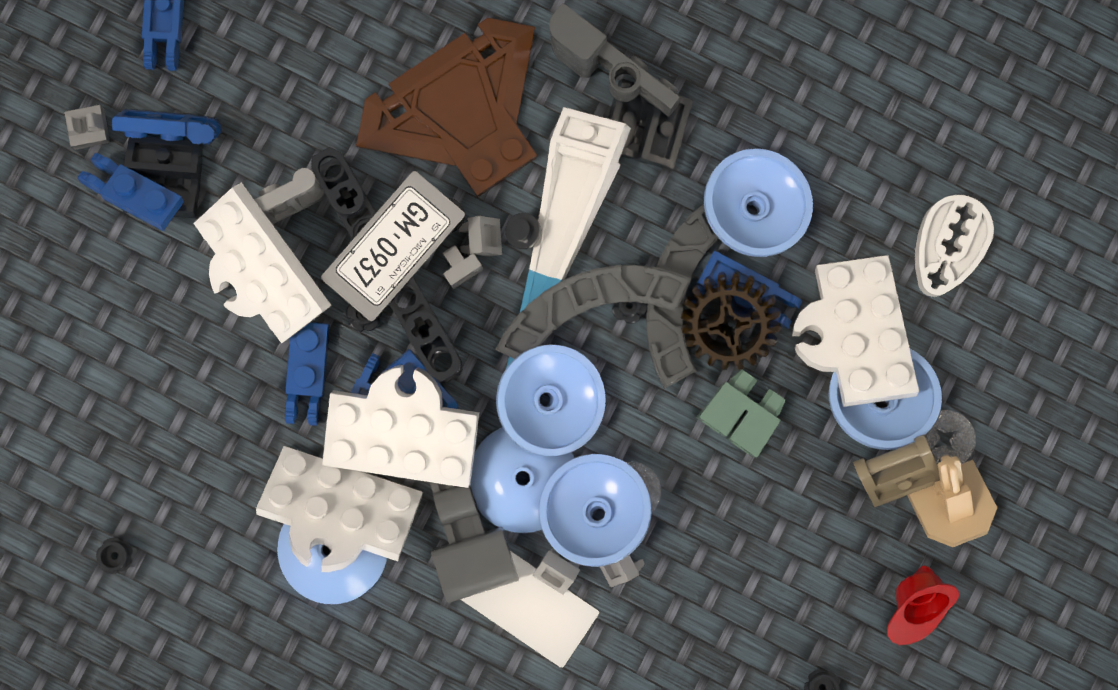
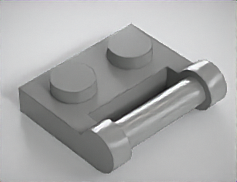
M301 168L294 173L293 181L282 186L273 184L259 191L260 197L254 200L269 221L274 224L321 201L326 194L316 179L315 174L308 168Z

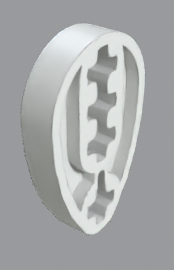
M952 195L935 203L924 215L915 248V270L918 286L927 296L937 297L943 295L961 284L975 270L985 256L993 239L994 225L989 211L981 202L965 195ZM966 205L969 207L968 214L972 216V219H967L962 223L961 230L965 232V235L957 237L954 241V247L958 248V252H953L948 256L945 254L946 247L941 244L950 240L953 236V231L949 229V225L953 226L960 219V214L956 212V209H961ZM941 264H943L940 279L944 281V285L932 288V280L927 277L936 273Z

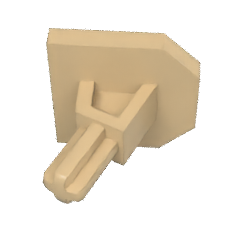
M942 456L941 462L938 463L940 481L935 482L933 486L907 496L927 537L955 547L987 535L997 506L973 460L961 464L960 459L956 456Z

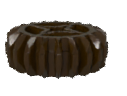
M738 271L734 272L732 281H727L725 272H720L718 284H716L713 278L708 276L704 280L705 288L695 285L692 290L695 297L688 296L684 304L689 309L683 310L681 313V319L688 322L682 326V333L693 334L687 339V346L699 345L695 356L700 358L706 353L710 355L707 362L709 366H713L716 359L722 360L721 367L723 370L728 369L730 361H734L735 367L738 370L743 369L744 359L753 366L757 364L756 353L766 357L769 354V349L766 345H776L777 337L773 333L780 332L781 323L775 321V319L780 317V309L769 308L776 302V297L774 295L762 297L766 292L767 286L762 283L756 289L753 288L754 276L750 275L746 283L739 282L741 275ZM734 296L747 300L756 310L753 311L752 307H740L736 303ZM720 297V311L710 314L708 319H701V312L705 305L711 300ZM727 309L729 315L734 316L733 320L738 319L735 332L733 331V326H728V322L724 323ZM761 322L759 333L751 341L741 344V332L747 328H752L753 324ZM718 334L723 336L728 345L718 343L709 335Z

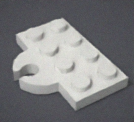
M242 183L232 187L193 223L215 252L209 267V278L214 293L229 286V283L232 284L237 295L227 300L224 306L229 311L243 317H253L260 314L281 343L291 338L332 306Z
M889 256L816 265L815 274L821 300L810 303L799 313L793 327L792 336H800L805 331L812 330L820 335L822 342L815 346L804 342L796 344L795 351L797 355L808 366L819 371L836 372L843 407L916 397L919 393V388Z
M398 365L384 371L371 385L368 395L335 390L330 393L322 465L469 488L480 412L443 407L442 392L436 380L425 370L419 367L414 370L413 379L416 382L417 388L415 393L406 394L398 387V379L404 372L403 365Z
M283 446L256 507V515L291 526L289 532L291 549L301 564L308 567L311 562L310 549L319 544L325 545L331 550V553L322 560L321 572L344 569L357 559L362 550L395 561L399 560L422 499V491L361 471L322 465V458Z

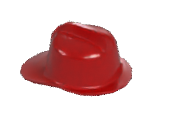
M921 566L913 575L901 581L896 588L898 609L887 626V636L898 645H907L918 642L928 636L958 600V589L953 585L944 584L930 567Z

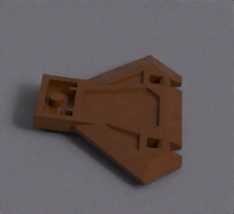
M486 18L477 24L483 34L473 41L464 33L388 83L393 94L381 101L376 92L367 97L364 103L356 147L456 166L477 198L535 160L537 154L517 127L535 27ZM491 46L495 53L483 59L480 53ZM403 106L406 112L394 119L390 113Z

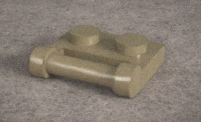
M924 434L914 438L915 442L867 461L862 458L853 462L874 507L933 486L935 482L940 481L938 464Z

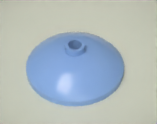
M746 149L728 156L714 169L705 187L704 209L711 229L725 245L744 255L767 257L786 251L804 235L811 221L813 199L805 176L789 159L765 149ZM747 205L755 206L757 214H750L747 211Z
M542 345L521 353L508 365L497 389L496 406L503 429L518 446L538 455L560 456L579 449L596 433L605 411V389L599 372L584 355L566 346ZM543 393H547L550 397V402L546 406H542L539 400Z
M910 349L919 388L918 395L916 397L886 401L887 407L885 408L878 407L875 402L843 407L836 372L833 373L829 385V403L834 418L847 435L871 448L894 450L915 442L914 438L923 434L926 435L931 430L940 413L942 392L935 371L921 355Z
M503 427L494 431L481 442L474 453L470 486L478 510L492 524L497 527H503L507 531L530 533L542 530L539 505L543 489L549 478L558 468L574 459L572 452L560 456L538 455L518 446L507 435ZM526 471L530 475V481L527 485H519L516 482L518 472Z
M584 455L568 461L549 478L540 499V523L548 542L564 558L583 566H606L624 559L640 545L651 521V499L640 475L626 462L608 455ZM596 509H603L605 511V516L602 520L596 521L592 518L593 512Z
M283 524L281 528L277 552L282 573L288 583L299 594L312 601L324 604H341L352 601L371 589L385 568L386 557L362 550L357 559L344 569L321 572L322 560L327 557L323 552L324 545L322 544L315 545L310 549L311 562L306 567L300 563L292 552L289 541L291 526Z

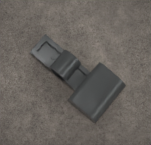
M562 3L549 23L552 51L555 57L582 78H589L597 67L602 65L609 71V91L615 99L628 102L640 94L670 117L679 104L680 97L676 94L678 92L676 87L664 78L657 80L647 72L649 68L644 62L633 55L630 58L625 56L607 42L605 34L567 5ZM622 74H628L635 79V84L630 88H621L616 84L615 80Z
M430 482L435 506L449 542L431 550L432 559L447 603L519 581L503 527L485 532L471 486L465 488Z

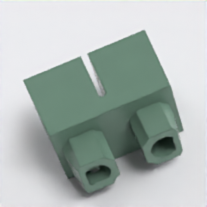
M741 369L728 383L724 382L720 385L717 392L696 418L722 437L727 436L726 439L752 458H757L781 421L777 416L782 410L785 399L770 389L766 391L758 404L748 398L747 395L757 380ZM745 411L744 415L741 417V419L739 420V422L737 423V425H736L735 427H733V426L736 424V422L738 421V419L740 418V416L742 415V413Z

